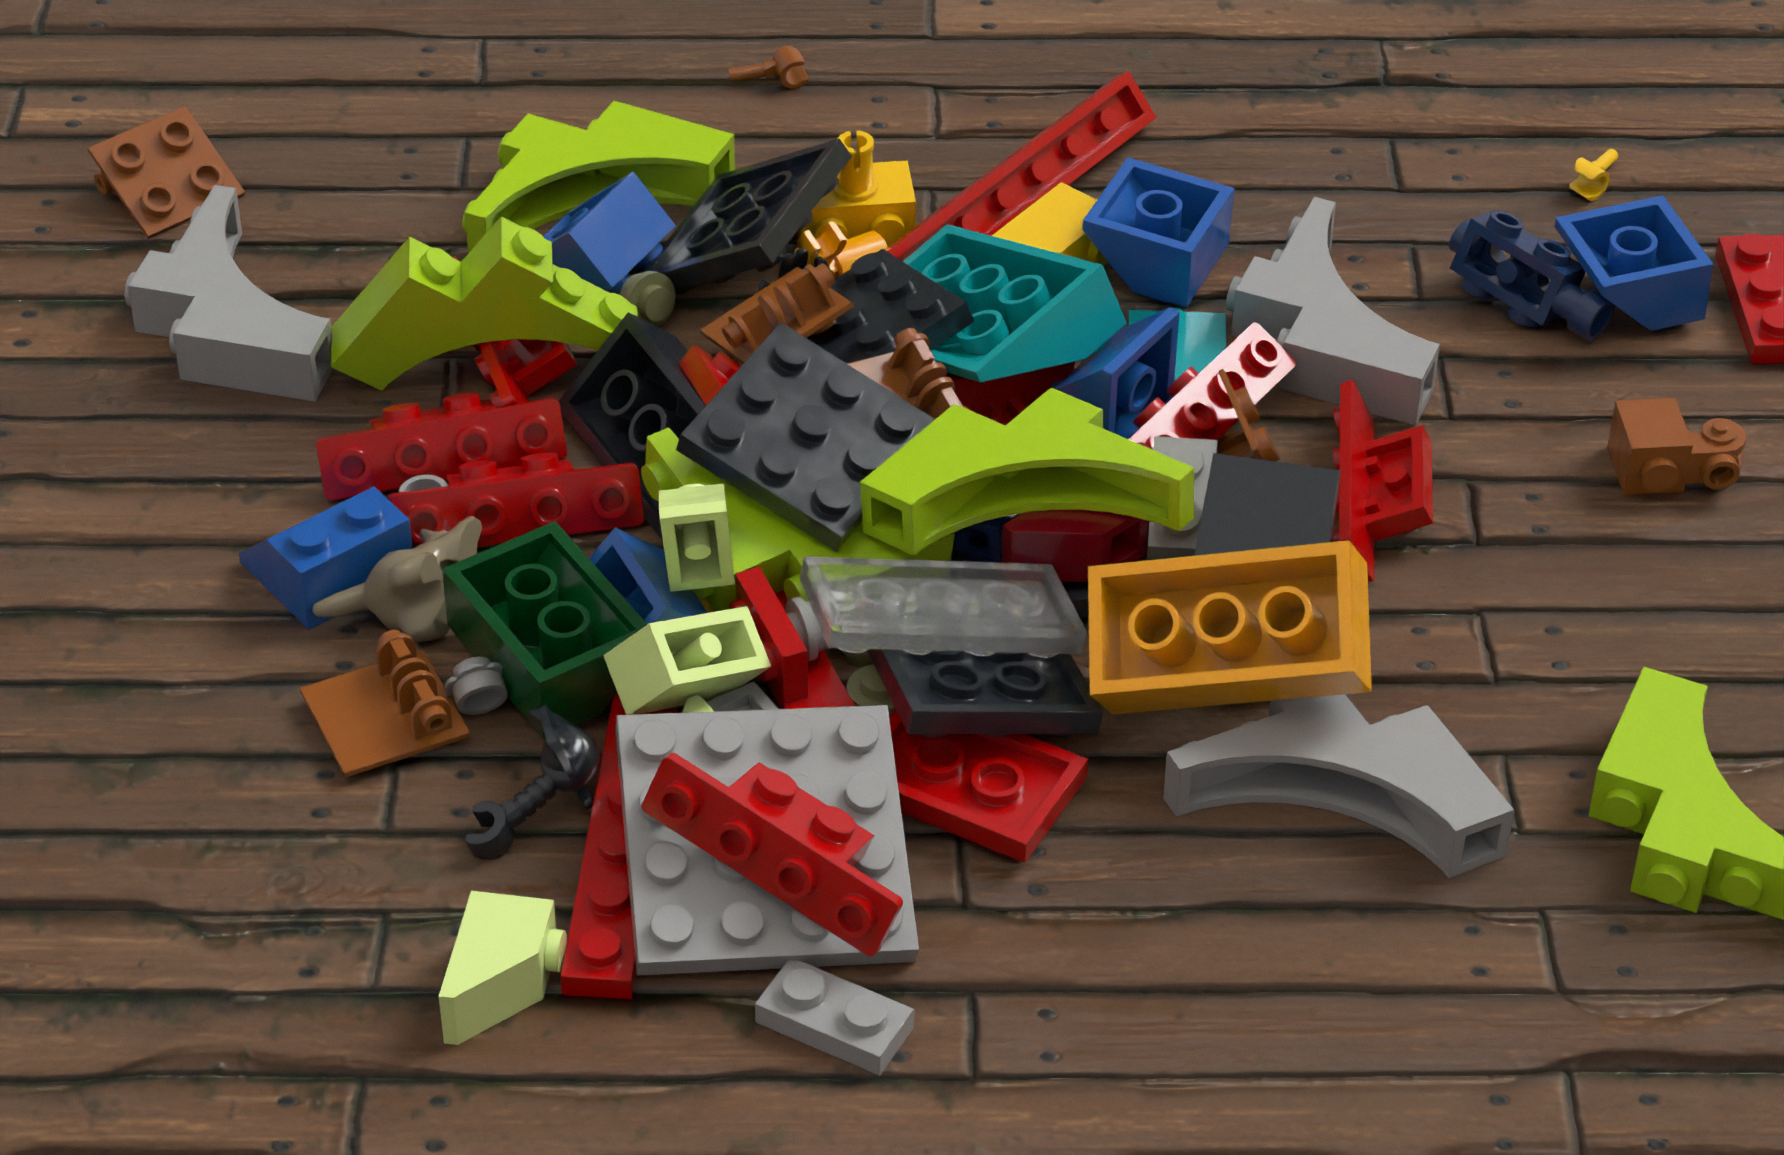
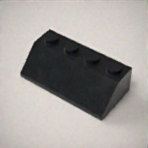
M628 312L558 402L560 403L562 414L603 466L634 463L638 467L644 518L663 541L659 501L651 497L644 485L641 468L646 463L647 436L669 427L679 439L681 433L706 405L679 365V362L688 350L678 338Z

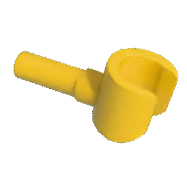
M1609 149L1592 162L1583 157L1578 158L1574 169L1580 175L1575 181L1570 183L1569 189L1589 201H1595L1600 198L1607 189L1610 175L1605 170L1617 161V151Z

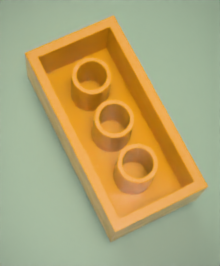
M1349 540L1088 566L1090 696L1112 715L1372 692L1367 562Z

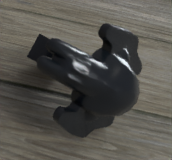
M547 705L527 712L528 716L533 720L532 723L545 733L546 739L541 754L543 774L536 776L532 780L533 784L525 786L523 792L519 791L514 795L515 799H509L501 806L492 801L480 802L473 806L472 812L481 827H491L485 833L466 834L465 843L475 857L491 859L505 852L513 842L514 828L526 821L525 817H531L535 814L537 808L541 809L547 804L546 800H551L556 795L557 790L576 792L587 810L593 807L586 784L595 775L600 761L597 741L586 730L551 712Z

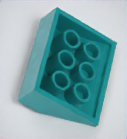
M948 224L903 261L966 301L975 322L932 349L931 353L934 356L935 362L942 363L948 373L977 382H985L1086 359L1104 348L1108 339L1127 324L1102 264Z

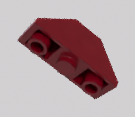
M1142 441L1138 443V444H1141V445H1143V446H1145V447L1150 448L1148 445H1146V444L1143 443ZM1046 510L1019 513L1003 525L1002 574L1011 580L1088 582V566L1135 562L1146 555L1149 521L1132 516L1090 510Z

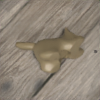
M471 516L466 517L450 531L433 532L421 529L419 535L423 544L413 549L389 552L372 568L366 582L316 602L313 605L312 612L317 617H340L370 609L388 629L408 634L415 642L435 641L445 636L450 628L447 625L442 569L477 554V543L482 530L481 521Z

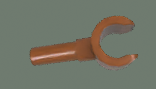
M792 46L779 48L774 53L772 61L729 69L731 82L778 76L782 84L790 89L805 85L809 78L801 66L805 64L803 56L799 50Z

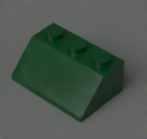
M556 521L442 569L448 627L474 657H486L491 662L501 664L502 677L506 685L508 698L543 740L546 739L545 733L532 723L533 720L527 714L532 709H539L547 705L551 712L560 715L574 725L581 724L602 714L617 694L603 655L645 627L647 623Z

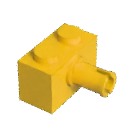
M847 131L838 138H840L852 157L837 176L839 179L838 185L819 200L811 211L813 214L812 220L802 230L798 231V236L804 231L810 230L814 238L817 239L825 232L828 223L835 221L846 239L874 230L882 236L887 246H889L916 226V200L908 160L873 163V137L866 132L856 131V151H854V148H851V131Z

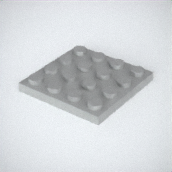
M888 705L617 715L615 731L637 975L780 969L788 960H799L813 967L916 962L919 945ZM670 753H676L728 787L760 762L769 769H776L789 775L799 788L828 806L844 810L854 819L857 825L875 835L865 856L854 868L894 892L903 900V906L881 949L872 957L865 955L646 814L642 810L641 805L662 759Z

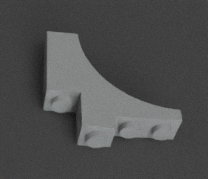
M214 185L202 206H197L194 209L189 227L181 240H176L173 243L170 253L150 250L138 270L129 275L125 285L124 297L126 305L132 309L135 332L169 337L170 351L176 354L181 380L315 402L334 369L331 367L332 330L330 318L312 315L279 302L260 290L240 271L233 260L236 246L242 236L237 190L232 187Z
M1314 197L1303 217L1295 216L1288 231L1285 249H1276L1271 260L1254 256L1243 277L1235 276L1233 278L1226 299V309L1233 311L1231 336L1238 337L1252 323H1258L1295 360V367L1280 380L1279 389L1340 405V383L1353 380L1371 414L1416 426L1434 391L1440 344L1425 340L1389 323L1370 310L1350 291L1337 273L1330 256L1336 202Z
M1345 694L1270 701L1269 717L1244 723L1240 727L1200 741L1186 743L1177 749L1167 752L1163 799L1175 816L1215 806L1250 802L1287 803L1331 810L1377 826L1402 839L1423 853L1448 878L1502 859L1507 855L1514 809L1428 705L1400 715H1391L1380 722L1369 725Z

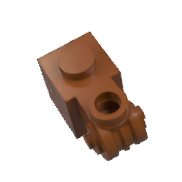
M1676 398L1615 401L1607 448L1623 495L1684 492L1685 484L1705 483L1711 489H1724L1733 485L1740 476L1741 459L1746 444V432L1736 422L1722 418L1706 421L1702 426L1701 433L1689 431L1686 428Z

